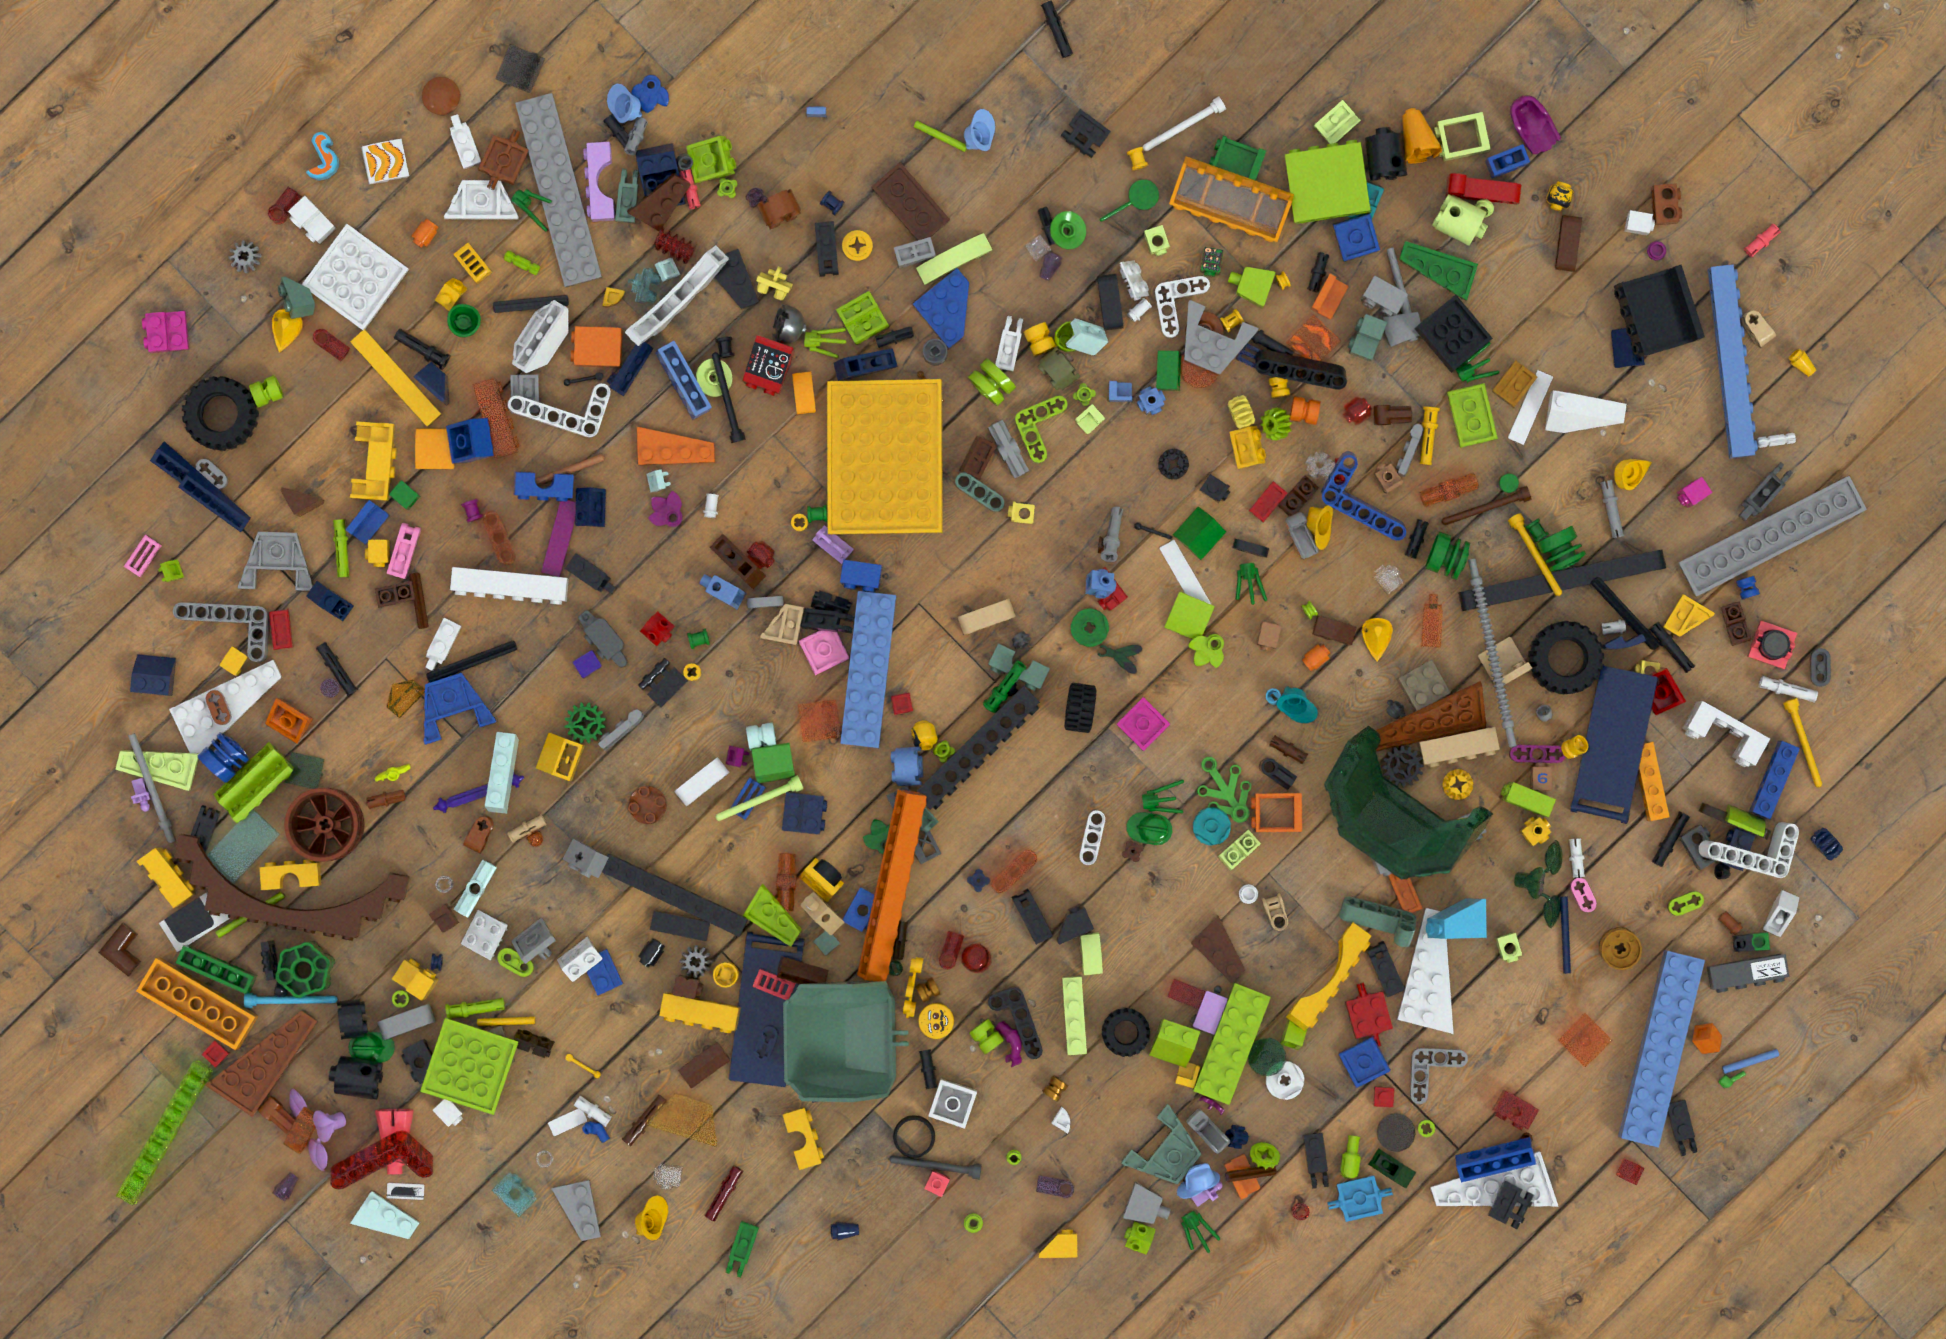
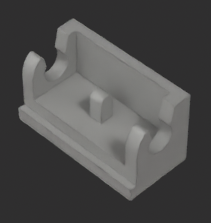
M931 237L894 247L899 269L936 257Z

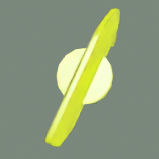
M410 764L397 768L390 767L375 777V781H384L386 778L390 781H395L400 774L405 773L411 768Z

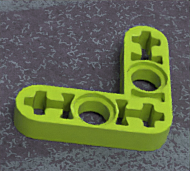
M1055 396L1018 412L1015 417L1016 425L1029 456L1035 463H1042L1047 458L1046 448L1035 424L1063 413L1068 405L1067 400L1063 396ZM1059 399L1060 402H1064L1061 410L1056 407L1052 409L1054 413L1050 414L1047 403L1050 402V406L1056 404L1055 400ZM1038 407L1046 408V416L1038 417L1036 409ZM1033 410V416L1036 421H1032V418H1030L1025 425L1023 422L1019 423L1018 420L1021 418V414L1026 417L1031 415L1028 411ZM1028 432L1036 434L1037 439L1034 442L1026 440L1025 436ZM1040 442L1041 446H1037L1039 452H1044L1041 460L1033 457L1035 449L1033 447L1030 450L1029 446Z

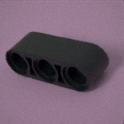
M1117 274L1097 276L1104 331L1122 329L1124 327Z

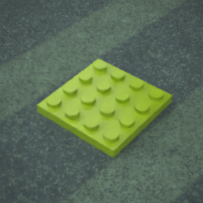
M444 1018L420 1092L494 1115L518 1041Z

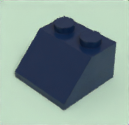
M137 654L131 676L130 692L172 696L176 658Z

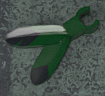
M1105 645L1099 646L1100 648H1105L1106 653L1104 655L1098 653V656L1114 658L1128 673L1135 674L1137 672L1135 665L1126 657L1140 653L1142 651L1141 646L1130 645L1117 650L1109 649Z

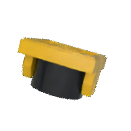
M815 858L799 876L806 885L826 902L844 884L841 881L842 876L838 870L823 859L819 861Z

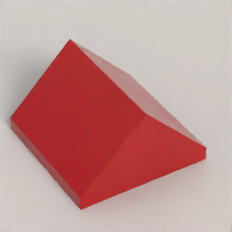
M1660 668L1650 674L1651 676L1658 677L1652 705L1655 715L1686 702L1667 668Z

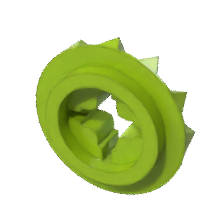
M1260 1142L1251 1147L1249 1157L1252 1158V1163H1256L1258 1167H1264L1265 1170L1268 1167L1273 1169L1275 1165H1278L1280 1154L1273 1145ZM1267 1153V1157L1262 1159L1261 1157Z

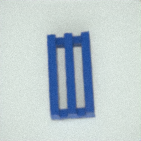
M749 777L731 808L738 805L751 783L754 785L743 802L751 798L757 787L760 790L756 797L762 795L766 787ZM754 807L749 808L745 814L740 812L736 815L746 820Z

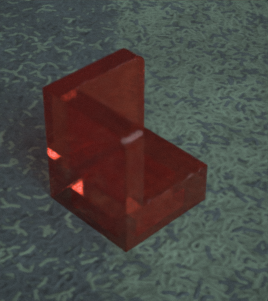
M1624 1158L1616 1176L1637 1185L1644 1167Z

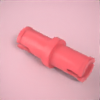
M691 169L685 170V172L680 171L681 178L691 184L685 193L689 209H696L695 206L697 208L701 207L697 194L698 187L694 184Z
M1771 224L1762 234H1758L1756 239L1744 248V251L1751 258L1754 257L1763 247L1766 248L1769 242L1780 234L1781 231L1775 224Z

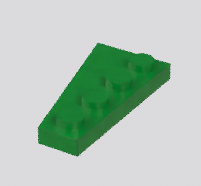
M1407 241L1404 242L1399 261L1467 301L1478 267L1477 263Z

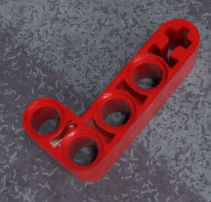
M1451 173L1447 177L1445 196L1453 194L1460 199H1486L1496 203L1520 204L1522 185L1511 182L1467 178V175Z

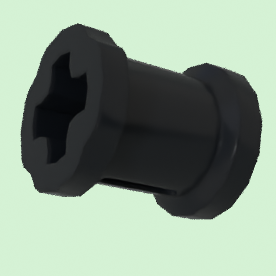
M732 337L715 339V342L718 343L720 359L735 356L731 346Z

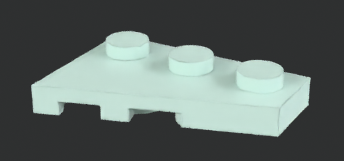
M371 1191L350 1224L410 1239L420 1222L374 1191Z

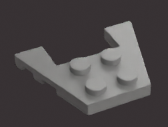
M1189 300L1184 361L1220 375L1258 332L1259 328L1242 322L1237 337L1233 340L1199 326V321L1206 306Z
M257 533L241 581H239L238 589H256L257 569L296 570L295 590L310 591L313 584L298 533Z

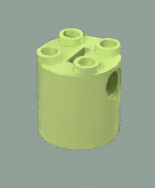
M1448 194L1440 208L1442 211L1438 213L1432 226L1436 230L1468 246L1475 236L1482 239L1488 225L1482 223L1486 211L1453 194Z

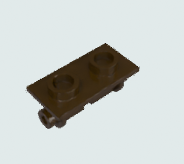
M518 1029L514 1040L518 1041L517 1049L529 1052L530 1047H534L532 1054L543 1058H549L555 1043L547 1037L534 1035L527 1030Z

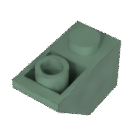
M281 277L278 293L280 297H283L284 309L286 312H289L291 319L313 315L315 302L310 289L287 277Z

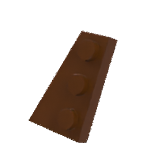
M673 173L658 185L652 193L643 197L637 205L628 209L627 212L660 232L691 184Z
M1217 916L1191 943L1233 983L1245 971V968L1219 916Z

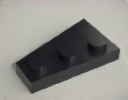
M739 249L726 253L725 255L729 260L715 276L716 280L741 309L758 304L759 300Z

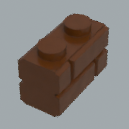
M679 975L675 978L673 995L695 999L702 994L704 984L700 983L699 978Z

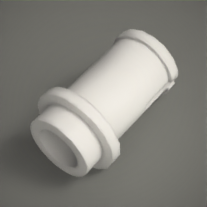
M1142 298L1133 309H1129L1127 315L1132 321H1139L1140 317L1152 306L1145 298Z
M706 494L705 510H703V513H705L704 517L716 518V515H718L716 510L719 495Z
M1618 619L1616 622L1601 623L1603 635L1619 632L1623 634V632H1626L1625 620L1621 621V619Z

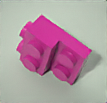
M186 311L146 313L145 318H142L143 330L147 331V337H144V347L148 349V352L159 353L189 350Z

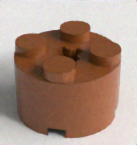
M791 189L768 197L767 203L761 201L757 204L758 210L770 230L780 226V223L784 220L790 222L801 214L800 206Z

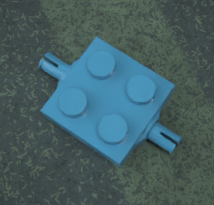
M1372 1175L1337 1183L1338 1200L1327 1202L1329 1210L1340 1207L1343 1211L1345 1222L1383 1214L1381 1206L1382 1197L1393 1195V1193L1389 1192L1392 1191L1391 1187L1380 1190L1376 1184L1375 1176Z

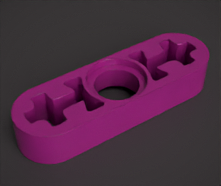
M1517 745L1509 751V756L1514 762L1561 763L1565 759L1562 753L1558 760H1555L1554 756H1548L1549 760H1545L1547 756L1546 748H1549L1548 752L1551 753L1555 752V749L1562 753L1561 746ZM1517 748H1520L1521 752H1527L1526 748H1530L1528 752L1529 760H1526L1527 756H1520V759H1517L1513 752L1517 751ZM1536 748L1541 749L1543 752V756L1539 760L1534 759L1532 756V752Z

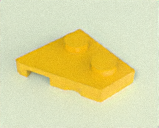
M1682 594L1663 628L1681 637L1714 616L1715 613Z

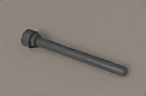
M891 1156L889 1158V1161L894 1164L968 1174L972 1179L980 1180L982 1164L974 1163V1165L969 1167L900 1156Z

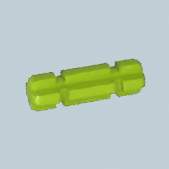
M507 251L504 255L505 261L513 262V265L525 271L529 270L531 274L537 275L540 271L539 265L532 264L531 261L519 255L516 256L511 251Z

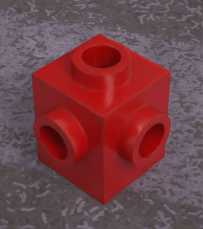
M657 611L646 622L640 632L654 645L658 646L662 641L666 643L671 638L672 634L670 632L675 626Z

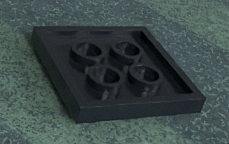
M1457 295L1453 296L1414 328L1451 373L1493 339Z

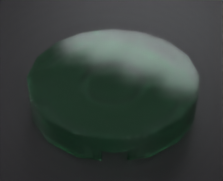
M1259 1039L1252 1045L1248 1055V1062L1256 1074L1272 1076L1283 1069L1286 1063V1052L1284 1047L1275 1039Z

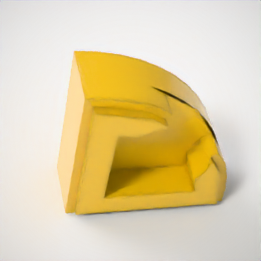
M606 287L602 306L616 305L624 297L625 291Z

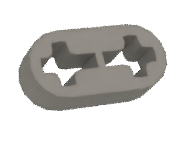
M201 459L197 462L196 470L218 489H224L228 485V477L208 459ZM208 463V469L212 472L210 474L206 471L201 472V464L206 465ZM214 474L217 477L223 476L222 481L224 483L222 485L215 484L216 479L212 477Z
M783 596L747 599L748 609L784 606Z

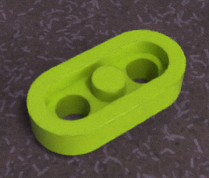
M504 948L498 953L497 958L501 966L521 977H527L532 974L534 970L532 960L526 963L528 969L524 971L521 969V965L524 962L517 951L512 948ZM506 954L511 955L510 961L505 960L504 957Z

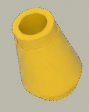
M1799 348L1789 356L1790 364L1808 377L1816 371L1804 350L1802 351Z

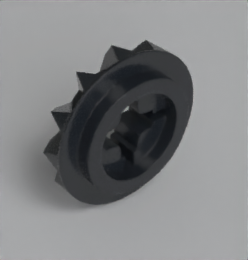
M1178 449L1166 450L1158 461L1161 474L1168 479L1181 478L1188 470V457L1183 451ZM1178 457L1177 465L1181 469L1174 467L1169 471L1170 463L1168 460L1173 461Z

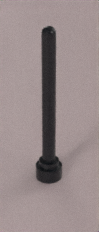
M714 352L712 360L732 430L730 432L731 436H729L730 441L735 443L746 440L744 432L739 429L720 356L717 352Z

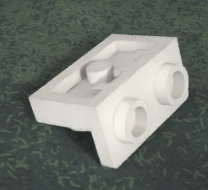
M586 937L558 958L557 961L562 971L573 982L599 963L602 957L595 949L592 941Z

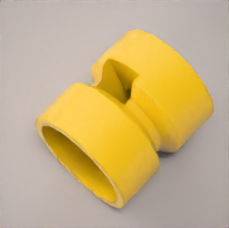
M1046 322L1035 325L1023 332L1027 342H1031L1030 349L1034 357L1056 347L1053 338L1048 336L1050 331Z
M722 962L713 971V979L720 987H731L739 978V970L732 962Z

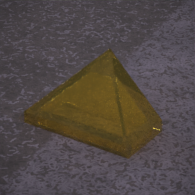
M415 680L392 684L387 708L398 718H401L425 693V689Z

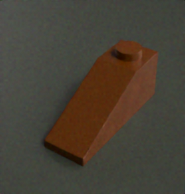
M724 534L710 546L752 589L766 577Z

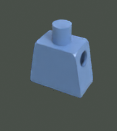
M704 574L699 583L706 588L705 592L737 610L747 594L716 575L711 578Z

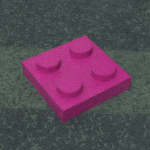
M1143 697L1116 725L1144 751L1170 723Z

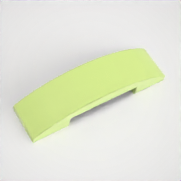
M983 233L939 254L916 269L924 285L959 266L992 251V248Z

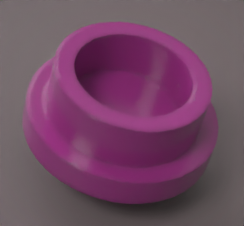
M1654 241L1649 244L1647 254L1652 260H1661L1666 255V247L1662 242Z

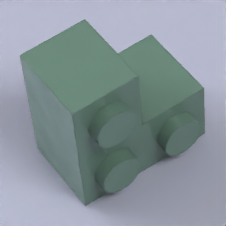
M1365 314L1363 318L1360 317L1354 329L1357 331L1355 338L1351 337L1348 348L1351 349L1349 354L1371 362L1387 322Z

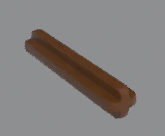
M418 572L411 573L409 578L412 581L416 599L413 601L419 629H425L429 627L421 577Z
M1260 1166L1229 1171L1225 1173L1227 1182L1276 1175L1277 1170L1276 1166L1273 1169L1268 1167L1266 1170Z

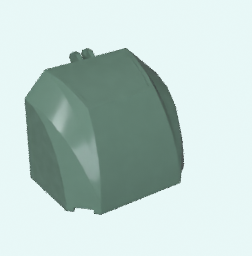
M886 981L800 984L795 993L783 1003L784 1082L794 1089L801 1101L859 1102L888 1097L896 1078V1046H909V1042H896V1035H907L908 1030H896L895 998Z

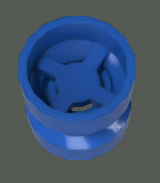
M1755 576L1736 581L1737 587L1741 590V600L1760 594L1759 589L1755 586ZM1752 586H1753L1752 589H1748V590H1745V591L1743 590V589H1745V588H1748V587H1752Z

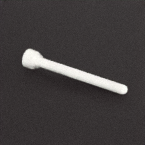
M1219 96L1212 100L1209 107L1144 144V151H1149L1212 113L1216 114L1217 112L1225 111L1226 107Z

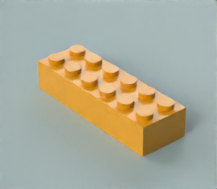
M161 957L155 958L136 992L234 1050H238L258 1018L257 1014Z

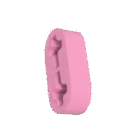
M1583 878L1573 879L1570 883V890L1578 907L1583 912H1592L1596 908L1597 903L1587 881ZM1577 881L1584 884L1582 887L1583 894L1578 889H1574ZM1583 896H1585L1588 901H1592V903L1590 904V909L1582 906V904L1585 903Z

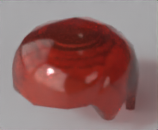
M970 944L965 947L961 954L963 966L972 973H983L989 969L992 963L990 951L981 944Z

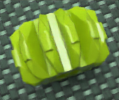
M1278 407L1265 411L1261 417L1263 423L1260 424L1263 426L1262 433H1266V438L1275 441L1286 438L1288 433L1292 431L1290 428L1292 422L1289 421L1291 415H1286V410Z

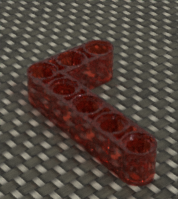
M403 1130L396 1131L331 1167L330 1184L334 1189H344L398 1159L419 1177L427 1178L433 1174V1155L408 1132Z

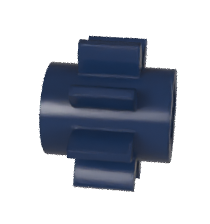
M1232 1125L1231 1129L1226 1130L1225 1135L1230 1139L1228 1147L1242 1149V1145L1247 1144L1249 1136L1244 1131L1245 1127Z

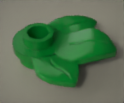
M874 819L871 824V834L863 836L865 845L870 849H877L883 855L884 848L882 845L887 840L890 824L886 826L882 821Z

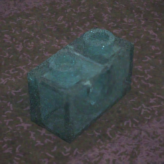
M508 1173L492 1191L520 1217L537 1200L534 1197L536 1193L530 1187L525 1188L521 1184L522 1179L516 1173L513 1175ZM514 1188L518 1189L521 1192L520 1198H513L511 1190Z

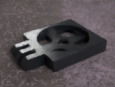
M275 941L261 942L262 952L260 954L263 958V972H265L266 981L276 979L275 976L278 968Z

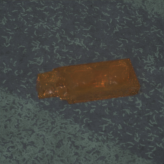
M1429 594V604H1424L1421 647L1441 648L1443 609L1442 605L1438 604V594Z

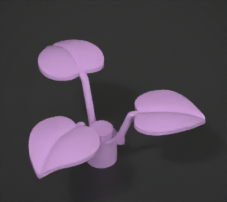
M292 1088L289 1097L291 1112L299 1121L304 1120V1117L313 1118L319 1138L317 1140L314 1138L310 1139L308 1151L315 1166L321 1171H325L328 1156L321 1141L327 1142L332 1133H334V1130L345 1127V1116L342 1112L329 1115L320 1110L315 1111L314 1114L306 1113V1102Z

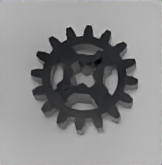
M1400 746L1399 751L1394 747V753L1387 752L1389 758H1383L1386 765L1382 766V768L1387 770L1383 775H1389L1388 782L1394 780V786H1398L1399 782L1402 787H1405L1406 782L1412 786L1413 779L1419 781L1417 774H1423L1419 770V768L1424 767L1423 764H1419L1422 757H1416L1418 751L1412 753L1411 747L1404 750V746ZM1401 753L1408 754L1412 759L1407 760L1403 758ZM1395 757L1394 767L1390 768V763ZM1400 761L1407 763L1405 772L1398 769ZM1415 765V771L1411 776L1410 770ZM1399 773L1404 779H1398L1394 774Z

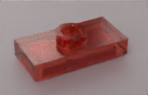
M1174 979L1167 997L1199 1009L1206 991Z

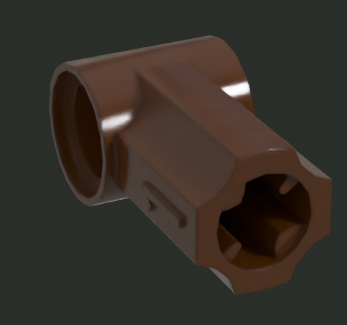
M1374 406V425L1412 422L1411 406Z

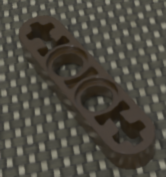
M1702 802L1699 812L1735 826L1725 821L1727 812ZM1765 828L1764 836L1759 837L1768 840L1771 830Z

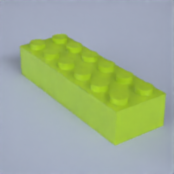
M1233 982L1224 1011L1198 1073L1195 1087L1192 1089L1194 1092L1230 1105L1270 1001V996Z

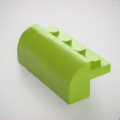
M268 742L236 772L228 783H225L213 795L217 802L229 812L231 818L238 823L244 820L254 807L259 806L268 794L273 793L283 780L288 779L294 767L274 745Z

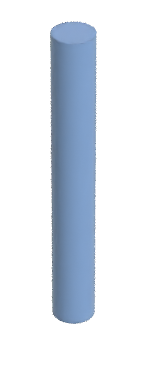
M1777 1049L1722 1066V1070L1726 1074L1778 1057L1779 1052Z

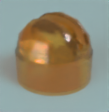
M540 831L526 837L529 844L534 847L540 846L543 842V836Z

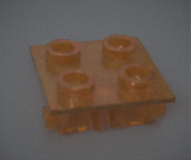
M836 700L798 704L803 742L841 738Z

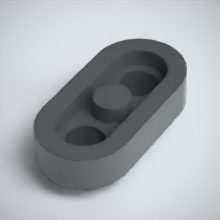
M1819 648L1815 649L1810 655V680L1813 685L1823 687L1831 679V657L1826 649ZM1819 654L1823 657L1821 662L1816 659ZM1818 674H1821L1823 676V679L1821 681L1817 680Z

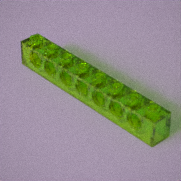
M198 1060L192 1062L116 1197L132 1206L137 1204L214 1069Z

